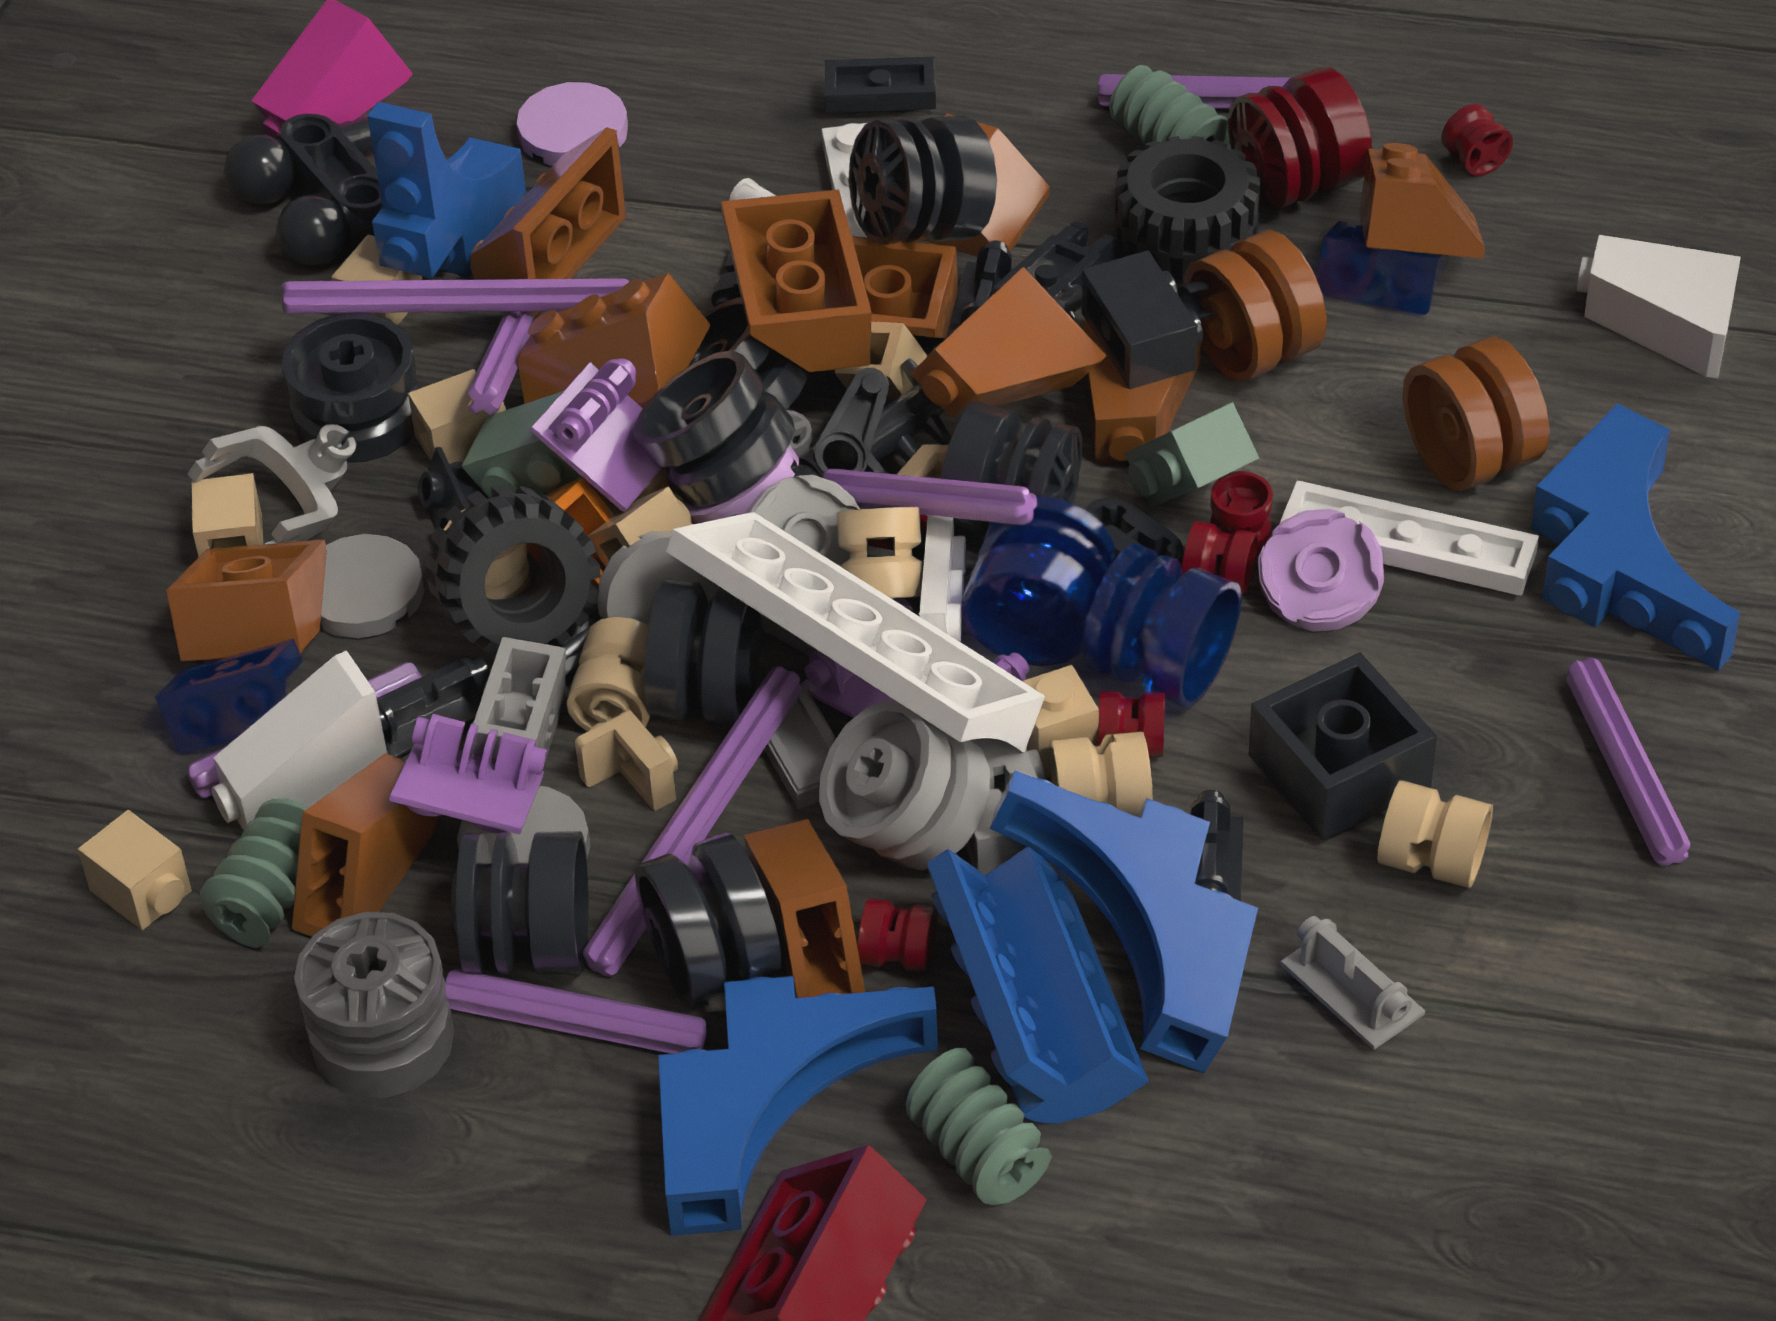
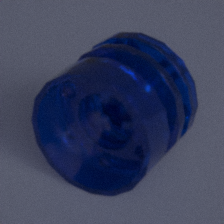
M1036 496L1037 506L1033 510L1031 522L1024 525L999 522L989 523L984 541L978 552V561L971 572L964 591L961 606L962 619L976 640L991 652L1007 656L1011 653H1018L1026 660L1028 665L1048 666L1062 664L1078 656L1090 640L1100 610V600L1106 591L1108 578L1115 564L1114 542L1105 526L1085 509L1062 499Z
M1131 544L1119 554L1110 566L1094 597L1087 616L1082 639V658L1086 666L1100 673L1112 672L1115 679L1122 682H1133L1142 675V683L1147 692H1165L1166 700L1183 707H1192L1204 697L1214 683L1229 653L1241 613L1242 592L1239 584L1201 568L1192 567L1182 575V568L1178 559L1166 555L1158 557L1156 551L1139 544Z

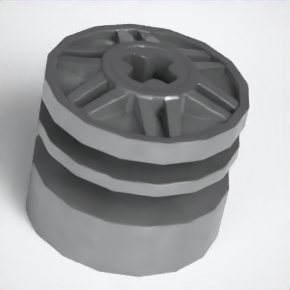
M362 912L337 919L314 934L299 954L294 980L305 1019L311 1051L317 1071L334 1088L357 1097L388 1098L409 1092L435 1076L451 1054L454 1026L450 1005L445 993L446 984L442 974L441 959L434 938L417 922L394 913Z

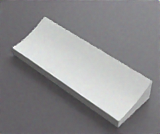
M755 512L673 529L666 549L667 553L957 741L964 742L981 738L999 739L1025 752L1045 698L1043 694Z

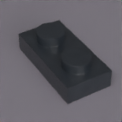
M935 57L825 60L826 113L936 109Z

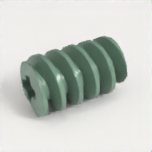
M1138 65L1119 81L1112 93L1109 103L1112 119L1117 125L1127 129L1131 136L1141 140L1144 145L1152 141L1165 142L1167 137L1179 136L1180 139H1191V136L1204 137V141L1213 142L1218 140L1226 143L1227 146L1229 144L1228 118L1218 115L1211 105L1204 104L1199 96L1188 92L1182 83L1175 82L1171 75L1165 71L1158 70L1153 72L1148 66Z
M286 798L271 799L264 802L258 809L255 819L250 821L245 827L241 838L236 840L227 854L228 857L220 861L214 871V876L207 879L200 891V902L207 917L222 933L244 946L258 948L266 945L271 936L269 929L278 927L284 918L283 910L292 908L294 905L302 812L309 808L305 804Z
M955 1048L944 1052L934 1059L918 1075L907 1097V1116L917 1127L923 1128V1134L934 1146L939 1147L940 1154L950 1165L956 1166V1172L967 1184L973 1186V1192L983 1203L995 1206L1010 1203L1026 1193L1038 1182L1047 1170L1052 1154L1047 1148H1037L1040 1143L1041 1132L1033 1123H1023L1024 1113L1016 1104H1006L1007 1094L999 1085H990L991 1076L983 1067L974 1066V1057L967 1049Z

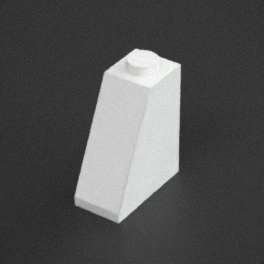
M1599 235L1594 258L1583 257L1580 266L1577 291L1587 293L1584 317L1705 377L1718 379L1741 257Z
M347 651L332 657L213 757L220 784L212 787V794L221 815L227 823L237 819L244 830L247 824L255 819L260 806L271 799L286 798L310 807L383 754H387L375 691Z

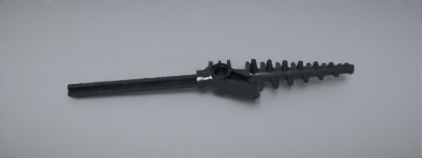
M1068 283L1061 289L1062 293L1053 299L1075 320L1074 312L1082 307V287L1077 284L1072 285ZM908 358L901 364L913 388L885 406L889 390L887 377L876 368L860 370L843 394L814 447L799 457L798 466H795L794 469L791 468L795 473L794 477L815 475L823 478V474L830 470L823 461L824 457H832L839 460L846 470L887 474L879 464V461L895 451L908 462L919 450L912 436L921 429H924L940 445H949L952 437L940 418V415L945 410L926 396L922 386L910 374L918 365L911 358ZM598 609L589 614V618L582 628L575 624L566 630L572 638L560 646L554 639L547 644L566 648L565 677L579 667L580 655L590 627L603 619L600 617Z

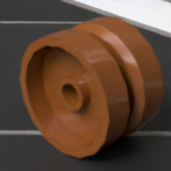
M1271 229L1259 232L1235 243L1231 251L1224 249L1190 263L1184 275V285L1203 280L1210 286L1209 289L1199 291L1198 294L1202 308L1206 311L1214 312L1213 317L1201 320L1203 331L1201 346L1211 362L1225 376L1238 382L1253 379L1274 369L1279 360L1282 362L1293 360L1319 348L1326 336L1327 315L1323 294L1314 272L1300 250L1283 234Z
M1497 336L1483 338L1458 348L1453 357L1450 355L1439 356L1411 367L1404 378L1402 401L1406 423L1413 443L1431 473L1441 484L1455 492L1468 490L1494 479L1498 471H1514L1540 460L1546 452L1550 433L1546 403L1538 381L1526 360L1509 342Z

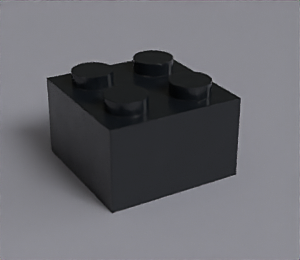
M1361 652L1251 703L1249 757L1322 841L1388 809L1393 792L1401 780L1431 788L1437 735Z

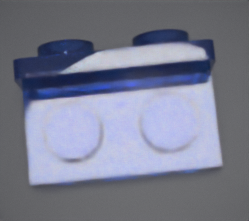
M1338 221L1324 236L1317 282L1324 295L1426 315L1432 306L1436 279L1447 266L1449 255L1366 247L1361 225Z
M290 639L181 670L155 696L177 751L186 753L236 739L287 696L285 690L287 687L286 679L303 662L295 640Z

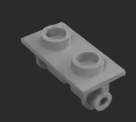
M1311 916L1302 923L1297 932V936L1302 940L1301 947L1281 960L1280 965L1367 1045L1375 1050L1425 1015V1010L1407 995V988L1400 982L1394 983L1342 937L1336 931L1335 923L1330 919L1320 920L1316 916Z

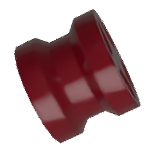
M1471 104L1459 109L1446 122L1441 134V142L1451 155L1460 157L1462 166L1475 176L1487 175L1495 171L1505 162L1513 147V137L1503 125L1494 123L1492 114L1485 106L1480 104Z

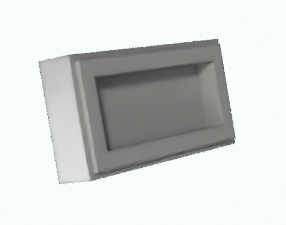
M802 686V692L764 748L798 809L819 802L820 774L828 751L836 740L834 733L806 686Z

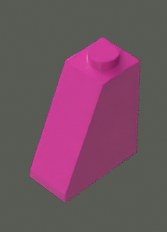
M326 0L251 102L266 118L262 126L274 136L280 133L281 126L286 120L305 113L323 115L338 124L355 120L375 106L377 102H380L405 84L413 73L368 17L336 0Z

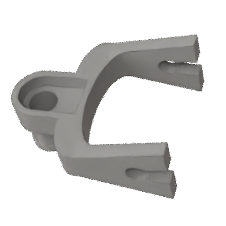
M329 424L322 427L316 439L293 448L284 437L273 429L266 426H257L210 439L202 451L205 457L195 461L188 472V476L196 483L241 457L248 456L257 459L283 481L304 511V515L279 522L271 534L275 539L265 544L307 541L325 531L337 515L338 507L330 491L334 489L346 472V460L355 451L356 442L353 437H350L342 446L341 442L348 434V431L341 426Z

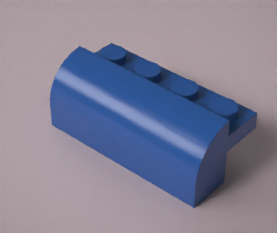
M1029 846L987 875L982 874L949 849L927 863L936 887V891L932 893L933 903L942 918L950 925L956 940L951 945L952 954L960 968L970 977L976 993L971 997L972 1007L979 1020L990 1030L996 1049L991 1052L993 1063L1004 1080L1011 1085L1018 1106L1024 1113L1025 1118L1040 1123H1061L1100 1113L1149 1082L1065 874Z

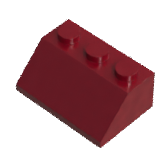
M870 1145L782 1170L699 1321H865L868 1314L883 1299L887 1289L885 1280L897 1257L912 1242L916 1233L914 1224L927 1199Z

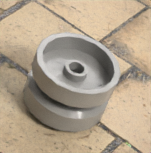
M887 700L865 708L844 726L830 747L820 774L819 802L825 821L839 835L862 847L874 849L880 856L901 867L924 870L928 868L927 863L945 850L949 849L956 854L966 845L979 826L989 799L990 768L982 748L972 740L959 742L899 702Z

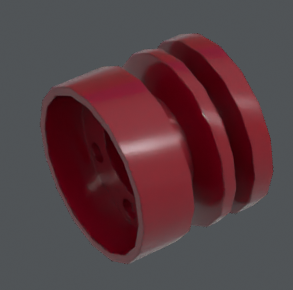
M1320 67L1289 78L1282 87L1267 86L1258 93H1248L1239 96L1230 105L1227 121L1231 149H1238L1245 154V161L1252 162L1257 169L1256 177L1260 178L1259 203L1267 210L1278 211L1291 206L1295 201L1303 202L1310 199L1318 190L1330 192L1364 178L1368 149H1372V137L1367 117L1354 89L1346 78L1332 67Z

